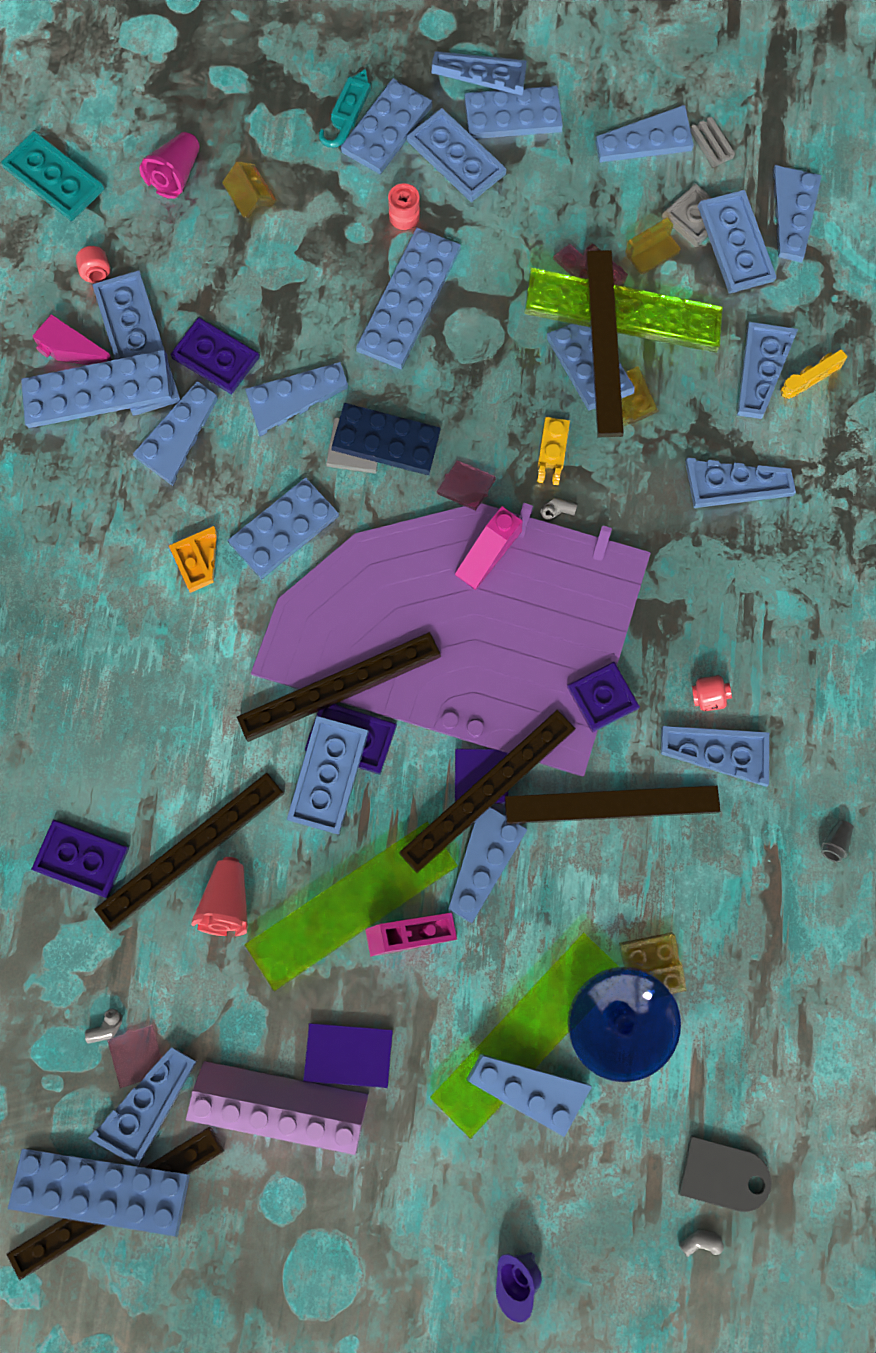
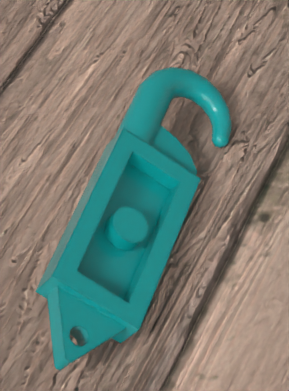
M366 69L354 77H348L331 113V122L334 127L340 130L339 134L335 139L328 140L324 137V130L321 129L319 140L324 146L329 148L341 146L347 139L351 128L354 127L371 91Z

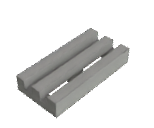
M712 117L708 118L707 122H704V120L699 122L698 126L696 124L691 126V134L712 167L733 159L735 153ZM700 131H703L704 135L709 141L708 143L706 142ZM711 148L715 150L716 154L719 157L718 159L716 158Z

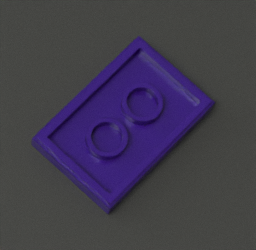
M200 317L197 318L170 353L172 359L231 395L260 358L258 352Z
M335 704L318 711L316 715L318 717L369 731L359 769L381 775L397 724ZM311 730V732H310V735H309V738H308V741H307V744H306V747H305V751H307V747H308L309 740H310V737H311V734H312V730Z
M53 819L31 870L104 898H109L129 847Z
M309 1023L303 1081L388 1088L393 1030Z

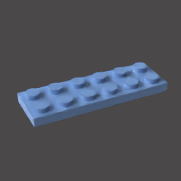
M416 228L356 347L357 352L402 370L461 250L460 244Z
M140 271L92 284L115 360L165 350ZM170 365L169 374L172 400L130 408L133 416L180 401Z
M165 350L21 379L25 425L28 428L172 400L168 356Z
M22 1149L8 1209L178 1236L190 1175Z

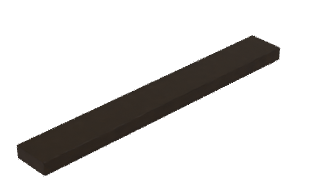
M612 250L587 251L586 264L597 438L623 437Z
M428 632L237 716L245 739L247 742H250L441 657V653L431 633Z
M557 709L399 852V855L418 874L570 736L576 728Z
M265 773L94 909L108 929L113 931L283 796V791L270 775Z
M718 785L504 797L506 825L718 814L721 812Z
M209 1126L144 1168L188 1175L223 1153L224 1149L212 1127ZM63 1218L6 1255L20 1281L107 1225Z

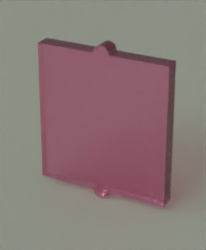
M457 460L449 474H445V480L437 490V494L476 511L484 497H488V491L495 482L496 477Z
M153 1025L136 1031L128 1030L127 1034L107 1040L120 1088L141 1082L146 1077V1074L162 1058Z

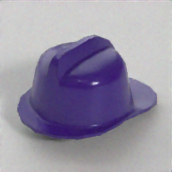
M532 1252L515 1256L504 1254L498 1259L496 1298L499 1307L511 1321L517 1323L525 1322L531 1316L534 1295L541 1286L542 1274L535 1263V1255Z

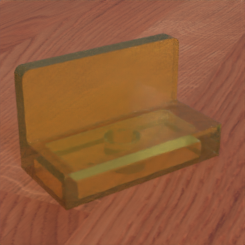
M237 161L223 180L224 187L244 218H249L258 205L272 207L276 202L274 195L254 164Z
M669 218L628 240L625 255L641 275L680 253L681 248L671 237L674 224Z

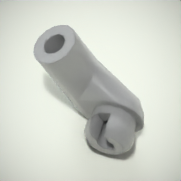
M554 498L541 507L540 513L543 518L548 520L561 513L574 516L578 504Z
M116 1009L107 1010L101 1027L85 1030L87 1044L113 1038L122 1024V1015Z
M702 1229L696 1230L679 1244V1247L687 1257L699 1248L711 1251L713 1255H718L724 1250L722 1238L717 1233Z

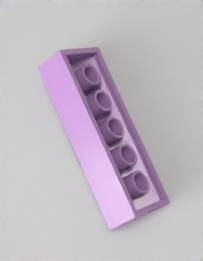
M204 1061L192 1091L186 1121L356 1155L369 1094Z

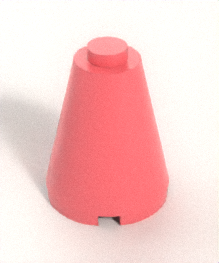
M224 857L223 860L216 863L192 918L191 925L198 924L197 930L218 936H227V931H235V936L247 933L248 921L244 866L239 863L237 858Z

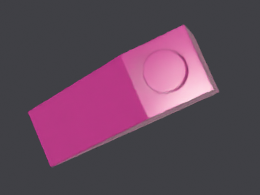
M52 314L32 336L37 344L36 349L45 357L51 356L57 361L92 365L112 360L108 352Z
M501 506L476 540L456 571L455 576L476 590L520 535L523 521Z
M452 912L383 923L365 929L370 957L457 940Z

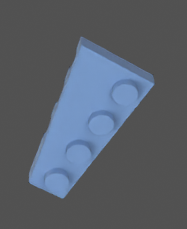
M435 51L432 73L523 96L527 61Z
M685 105L596 136L595 142L599 162L689 152L693 149V140Z
M777 165L774 166V197H776L775 215L778 226L776 231L779 258L797 262L803 261L822 175Z
M749 322L746 332L737 416L762 419L798 329Z
M341 362L245 390L259 436L261 437L276 425L279 427L286 423L290 417L298 413L302 414L309 410L308 407L317 402L322 403L347 389L348 384Z
M197 381L133 453L135 459L173 486L177 480L176 476L180 468H183L187 460L188 452L198 439L197 435L201 427L205 425L218 400L217 395Z
M686 458L685 461L694 508L794 496L796 493L792 471L789 468L761 465L751 467L744 466L743 463H734L732 465L719 463V461L715 460L704 462L696 461V458Z
M662 726V755L765 787L769 786V733Z
M489 808L475 821L450 902V911L471 924L473 923L527 832L526 828L519 824L506 825V817L492 808Z
M171 1047L146 1074V1077L88 1138L135 1166H139L197 1061Z
M480 1054L467 1077L470 1083L563 1137L568 1132L592 1088L588 1083L516 1065L515 1063Z

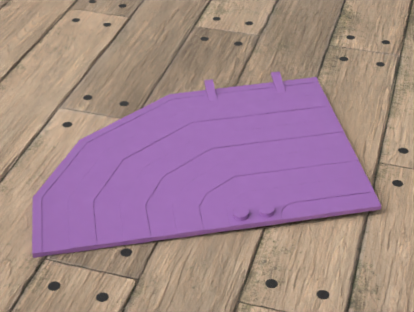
M475 503L355 533L278 598L251 675L295 689H301L430 632L441 653L440 658L340 702L505 753H510L558 709L576 729L539 764L584 777L597 731L592 733L567 685L612 662H615L616 665L618 664L651 552L610 541L612 528L603 525L599 537L531 518L533 505L523 503L520 514L511 512L523 521L522 532L475 590L455 576V573L499 508Z

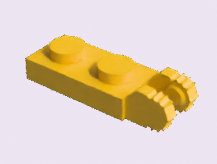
M842 349L834 354L832 352L826 354L819 361V364L814 367L809 365L799 375L793 374L787 378L784 386L781 388V395L786 399L797 396L842 368L848 356Z
M545 417L538 461V483H543L545 480V468L555 469L552 478L553 485H559L560 473L564 465L570 420Z

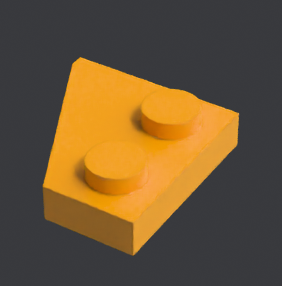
M214 526L169 545L190 593L214 583L217 531Z

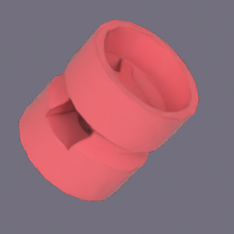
M405 183L397 184L389 192V219L391 224L399 230L412 229L419 222L420 196L414 186Z

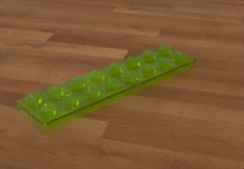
M531 268L524 314L590 327L588 280ZM614 285L617 333L717 353L720 347L723 307Z
M428 821L244 944L274 992L458 867L446 848L418 874L399 855V852L430 825Z
M583 932L429 1098L471 1139L504 1103L467 1080L480 1054L535 1069L624 971Z

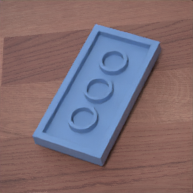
M392 79L342 144L341 152L381 175L406 142L407 135L415 130L431 109L432 100Z
M557 86L524 88L523 96L501 90L464 93L468 133L474 139L562 132L563 125Z
M442 108L407 135V142L470 202H473L506 175V168Z
M745 190L700 201L698 209L729 294L774 282L777 277Z
M589 317L547 333L549 344L588 411L595 409ZM619 362L621 398L634 394L635 387Z
M304 478L227 541L262 580L339 517V513L310 481Z
M316 716L287 820L340 835L369 733L368 730Z

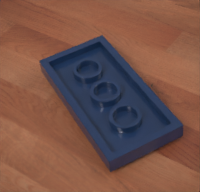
M344 403L331 450L429 476L441 428Z

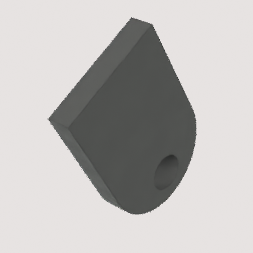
M690 1136L679 1195L740 1212L753 1211L764 1204L770 1194L771 1176L766 1164L758 1156L747 1151ZM754 1176L760 1177L763 1182V1187L758 1193H752L748 1187L749 1180Z

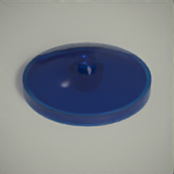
M632 967L611 968L596 974L585 982L571 1003L567 1022L569 1039L580 1061L594 1074L615 1082L638 1081L660 1070L673 1055L681 1032L680 1011L669 989L652 974Z

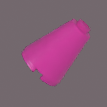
M181 132L144 157L139 166L144 182L148 186L152 184L158 189L156 193L169 199L177 198L184 190L199 152L200 145L197 138L191 133Z

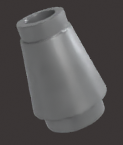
M840 820L821 844V854L833 862H841L843 858H846L854 826L847 821Z

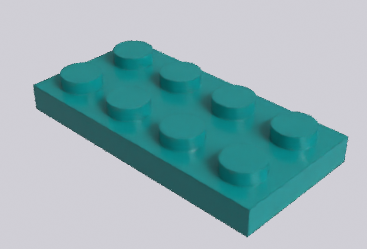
M35 131L0 162L6 171L71 222L105 190L102 183Z

